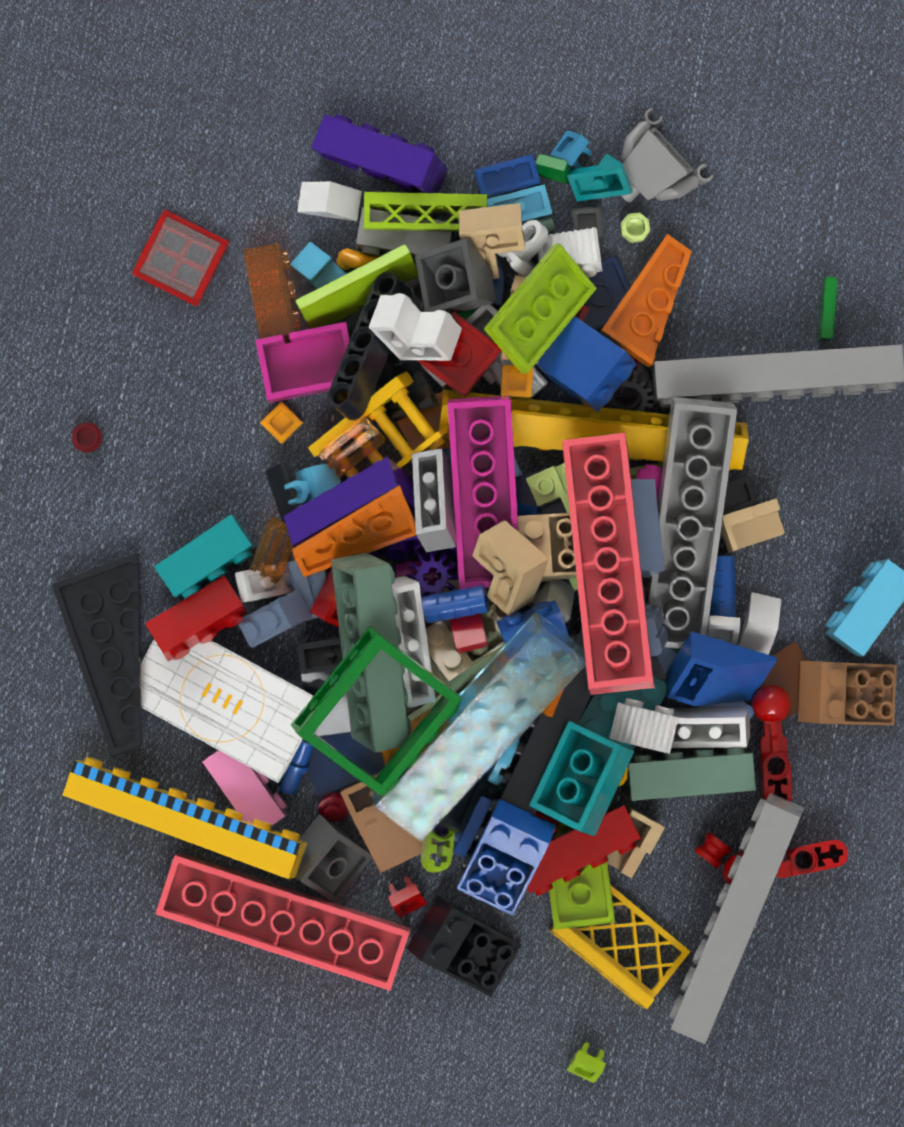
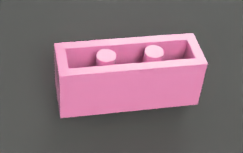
M219 750L202 761L235 810L244 814L242 819L254 822L256 818L273 825L287 815L284 811L288 807L286 802L278 792L274 794L266 785L270 780L265 775Z

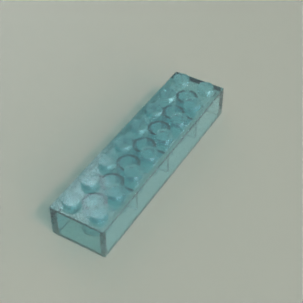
M535 612L459 694L462 700L456 713L443 722L439 727V733L432 742H427L420 751L416 763L411 767H407L402 773L398 785L392 791H388L384 797L371 790L374 807L422 841L586 666L582 647L538 612Z

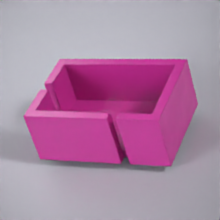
M346 322L289 333L291 343H286L283 335L255 340L266 397L269 403L329 391L350 341Z

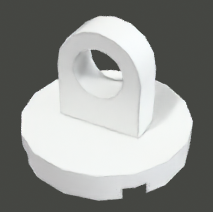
M530 220L522 225L525 250L498 253L500 257H506L507 261L510 262V267L521 276L527 277L535 268L531 258L544 246L548 238L547 228L537 220ZM535 233L534 237L531 240H529L531 235Z

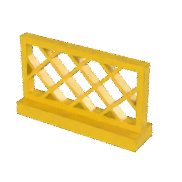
M610 885L612 896L619 901L613 903V906L624 905L630 910L631 923L615 925L610 923V925L557 930H554L552 925L548 931L640 1008L648 1009L655 1000L654 997L691 951ZM635 915L639 917L643 922H636ZM648 925L651 927L654 934V943L638 944L636 926ZM631 926L633 945L617 946L615 928ZM610 928L612 947L600 948L595 944L594 930ZM588 930H589V937H590V939H589L585 934H583L581 931H588ZM658 934H659L661 937H663L666 941H665V942H659V936H658ZM671 944L681 952L673 963L661 964L660 945ZM655 946L657 964L640 966L638 947ZM634 948V967H623L618 963V949ZM612 950L613 958L605 951ZM662 967H669L663 974ZM657 968L658 982L651 990L642 983L641 969ZM629 970H636L637 978Z

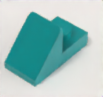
M606 154L597 166L571 169L567 174L577 202L628 195L633 192L624 165L609 154Z

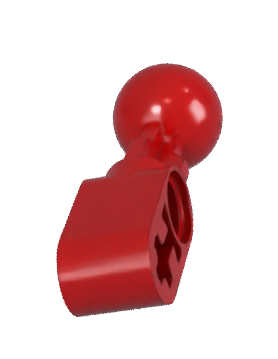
M771 684L759 688L752 698V710L755 716L763 722L764 735L760 739L761 799L766 800L770 793L775 794V784L768 781V779H783V782L776 781L777 789L783 793V796L780 797L792 802L791 765L788 759L787 738L782 734L781 722L790 712L791 699L782 687ZM779 757L782 761L781 769L778 772L770 773L767 769L769 760Z
M828 840L787 849L776 877L783 879L840 867L847 861L848 849L839 840ZM830 845L832 850H838L839 856L834 857V862L832 858L818 860L817 854L830 851ZM800 851L805 852L810 859L809 865L805 869L799 868L795 863V856ZM737 853L731 856L724 864L723 878L726 883L731 885L733 879L727 877L736 856H743L744 853Z

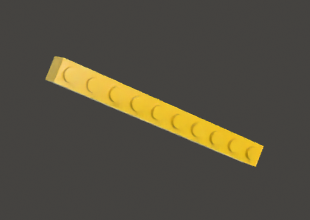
M443 389L438 431L446 426L449 427L448 399L463 398L456 391ZM470 392L466 398L494 397L498 395ZM510 397L513 447L527 446L536 447L540 450H563L562 440L625 433L629 459L636 461L642 459L654 460L663 463L669 414L604 407L599 412H596L586 405ZM735 423L729 470L743 469L749 441L747 423ZM450 433L444 437L450 440Z

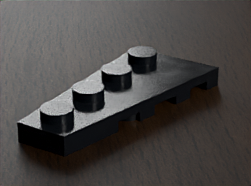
M364 305L359 307L360 314L363 310ZM390 350L375 387L376 392L396 376L408 372L414 382L406 388L409 391L407 395L420 413L440 406L420 363L416 360H400ZM390 400L384 405L387 410L385 414L392 423L408 417L398 402L394 403Z

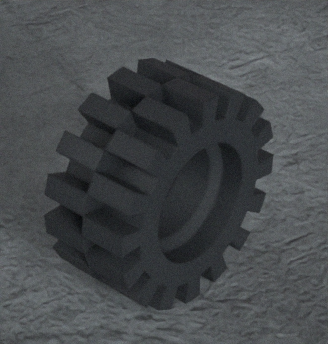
M637 365L630 377L617 388L633 387L637 389V395L629 399H622L616 397L613 393L612 399L603 406L604 408L649 412L648 408L652 409L654 400L652 378H650L647 370L642 372V367Z

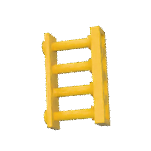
M408 372L396 376L371 397L365 413L359 419L350 421L344 418L310 445L308 449L314 457L326 453L327 456L331 455L347 478L354 476L359 472L341 449L343 445L340 441L344 437L348 436L349 439L353 437L372 464L384 459L363 432L364 426L362 423L370 418L371 421L375 420L403 457L396 464L402 470L412 462V454L424 452L427 449L435 450L446 443L443 437L449 433V427L446 426L435 433L407 395L409 391L406 388L414 380ZM390 400L394 403L398 402L426 440L416 449L412 450L385 414L387 410L384 405Z

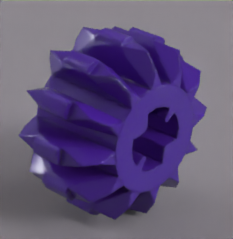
M435 551L429 552L430 561L426 562L422 554H419L417 557L422 565L419 567L412 562L409 564L411 569L417 571V575L407 574L406 577L419 582L422 588L421 600L427 592L430 595L436 592L444 593L442 590L444 587L450 591L456 590L454 585L447 583L448 580L459 579L458 574H447V571L455 568L456 564L451 562L444 567L443 563L447 558L446 554L443 553L438 562L435 561ZM432 568L437 569L436 574L440 572L442 576L441 580H436L434 586L428 585L429 581L425 582L423 578L424 575L429 574V569Z

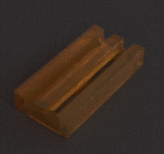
M364 416L322 449L319 457L322 460L325 459L328 462L327 465L331 469L334 468L336 470L335 474L341 477L385 442V437ZM363 428L368 430L335 457L332 455L335 450ZM373 436L375 437L371 442H369L367 445H365L362 449H360L358 452H356L353 456H351L349 459H347L344 463H342V464L340 463L344 458H346L348 455H350L353 451H355L357 448H359L362 444H364L366 441H368L371 437H373Z
M274 516L268 520L249 568L253 572L256 570L260 571V576L264 578L270 577V581L274 584L280 581L293 548L287 526L284 522ZM277 527V528H278V529H277V532H276L275 537H274V539H273V542H272V545H271L270 550H269V552H268V555H267V557H266V560H265V562H264V564H263L262 561H263V559H264L265 553H266V551H267V548H268V546H269V543H270V541H271V538H272V536H273V533H274V531H275V528ZM284 532H286L288 536L276 567L273 570L271 568L273 560L279 549Z

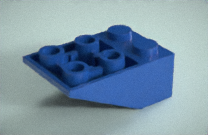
M691 631L667 670V698L692 706L752 700L755 692L760 688L777 662V657Z
M499 799L457 889L513 916L550 844L556 825Z

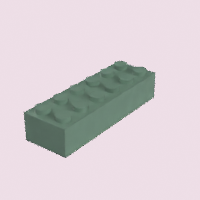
M366 552L331 559L342 659H344L369 626L399 648L401 633L396 626L395 617L398 613V604L393 596L392 584L395 582V576L390 564ZM382 649L346 692L351 736L354 740L375 753L401 747L411 733V723L406 716L405 707L408 703V695L402 680L405 667Z

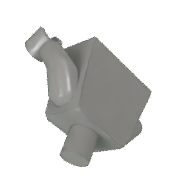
M652 108L645 112L643 122H639L626 136L621 154V159L633 190L631 194L621 195V197L629 203L640 193L647 200H651L654 197L659 201L681 198L697 188L698 185H704L713 178V175L707 179L702 178L700 170L707 165L702 164L694 170L657 130L661 124L662 116L655 122L650 121L648 117L653 112Z

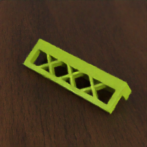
M364 192V230L459 232V224H451L455 219L459 222V211L487 207V194ZM370 209L386 211L391 214L384 222H370ZM400 212H419L421 216L414 223H406L398 214ZM431 213H450L452 217L445 223H436L429 215ZM395 218L399 223L391 221ZM424 219H426L429 223H421V222H422Z

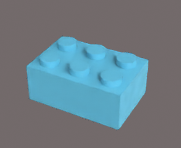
M889 559L878 560L875 563L871 562L861 575L864 578L862 584L857 588L855 586L852 587L843 600L847 603L843 610L835 611L825 624L829 628L825 635L854 656L865 655L904 602V570Z

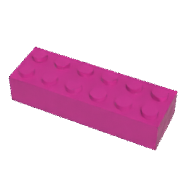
M510 396L448 399L459 589L481 585L489 588L494 575L472 557L479 535L502 521H507L518 531Z

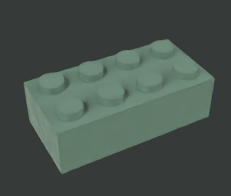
M697 748L692 749L693 755H683V752H680V750H673L670 754L662 752V757L652 758L650 753L633 754L632 760H630L627 766L626 782L628 797L635 801L756 791L753 753L746 751L745 748H723V752L714 753V749Z

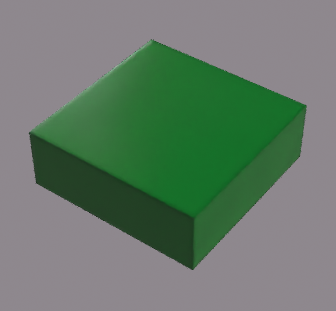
M539 154L535 163L539 177L568 185L567 174L570 172L568 162Z

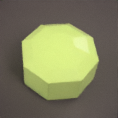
M640 212L627 214L620 224L621 236L630 243L642 242L650 233L649 219Z

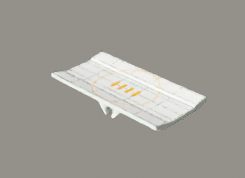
M153 640L141 663L143 709L275 782H280L303 740L294 731L291 723L311 700L313 695L212 640L205 644L198 643L190 648V652L179 660L172 659L169 662L156 641Z

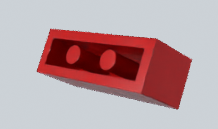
M222 576L146 622L145 625L169 662L172 659L179 660L190 652V648L198 643L205 644L211 641L217 635L216 633L223 628L236 626L247 613L226 577Z

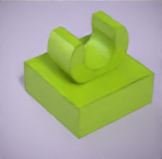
M586 1042L570 1060L567 1071L595 1083L602 1075L606 1065L605 1062L601 1061L604 1057V1050L600 1049L596 1057H592L587 1053L590 1044Z

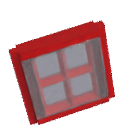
M164 209L134 267L132 275L198 307L230 242Z

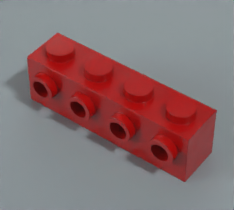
M620 805L606 812L595 836L572 829L551 840L526 889L527 892L530 894L535 891L537 896L553 889V882L563 878L564 882L570 881L581 875L579 869L589 864L592 869L609 861L607 855L617 850L622 855L636 848L634 842L641 838L625 805Z

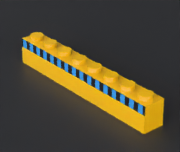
M86 757L85 761L74 760L62 794L63 796L286 879L296 877L307 846V842L299 840L300 834L287 829H283L282 833L271 829V823L256 818L254 822L242 819L243 813L226 808L225 812L214 808V802L203 798H198L197 802L187 799V793L170 787L169 791L158 788L159 782L142 777L141 781L130 778L131 772L118 767H114L113 771L102 767L104 762L91 757Z

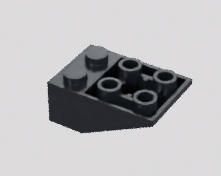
M340 638L297 644L304 691L314 696L343 660ZM347 693L344 694L316 729L315 734L326 736L351 732Z
M437 896L407 949L427 965L492 997L522 944L461 907Z

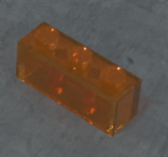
M279 243L244 249V258L260 339L277 335L289 338V333L297 332V328H301L302 323L299 309L293 310L291 298H296L294 281L287 280L285 269L291 268L288 251H282Z

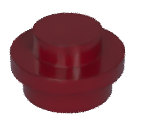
M81 423L73 430V445L81 452H94L102 444V432L93 423Z
M339 793L326 794L318 804L319 814L330 822L341 821L348 814V808L342 795Z

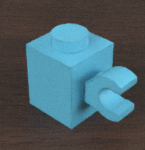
M336 462L311 466L295 472L297 480L285 484L284 487L285 489L293 488L297 492V497L288 501L289 505L300 503L304 505L320 496L324 491L341 484Z

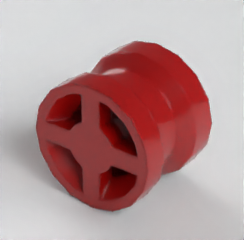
M708 831L705 834V841L702 845H697L693 851L718 869L723 856L729 855L732 849Z

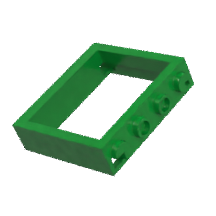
M369 626L291 723V726L297 735L377 794L384 797L388 791H392L398 785L400 776L406 768L416 763L420 751L427 742H432L439 733V727L443 722L456 713L462 698L451 687ZM382 649L442 696L375 778L314 732Z

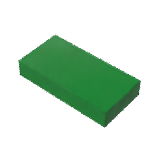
M825 277L821 281L817 341L828 342L834 337L838 281L836 277Z

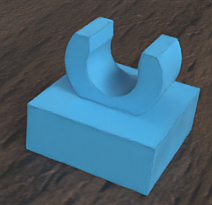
M567 130L550 156L566 160L568 165L573 168H582L583 166L578 163L577 158L581 153L590 157L592 152L586 147L589 143L586 138L581 134Z

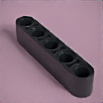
M384 272L374 281L327 395L328 404L350 421L359 419L365 413L390 353V349L369 328L380 295L400 293L412 299V290L392 272Z

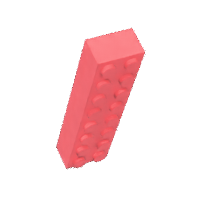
M625 433L562 440L588 689L591 695L655 688Z
M180 852L174 855L155 913L156 915L391 991L410 932V927Z

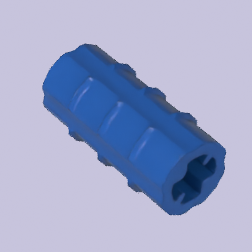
M717 556L709 614L711 616L736 617L737 601L735 588L737 586L735 585V556Z
M481 585L423 596L422 608L427 623L443 622L448 619H458L459 617L486 613L489 611V600L485 586Z

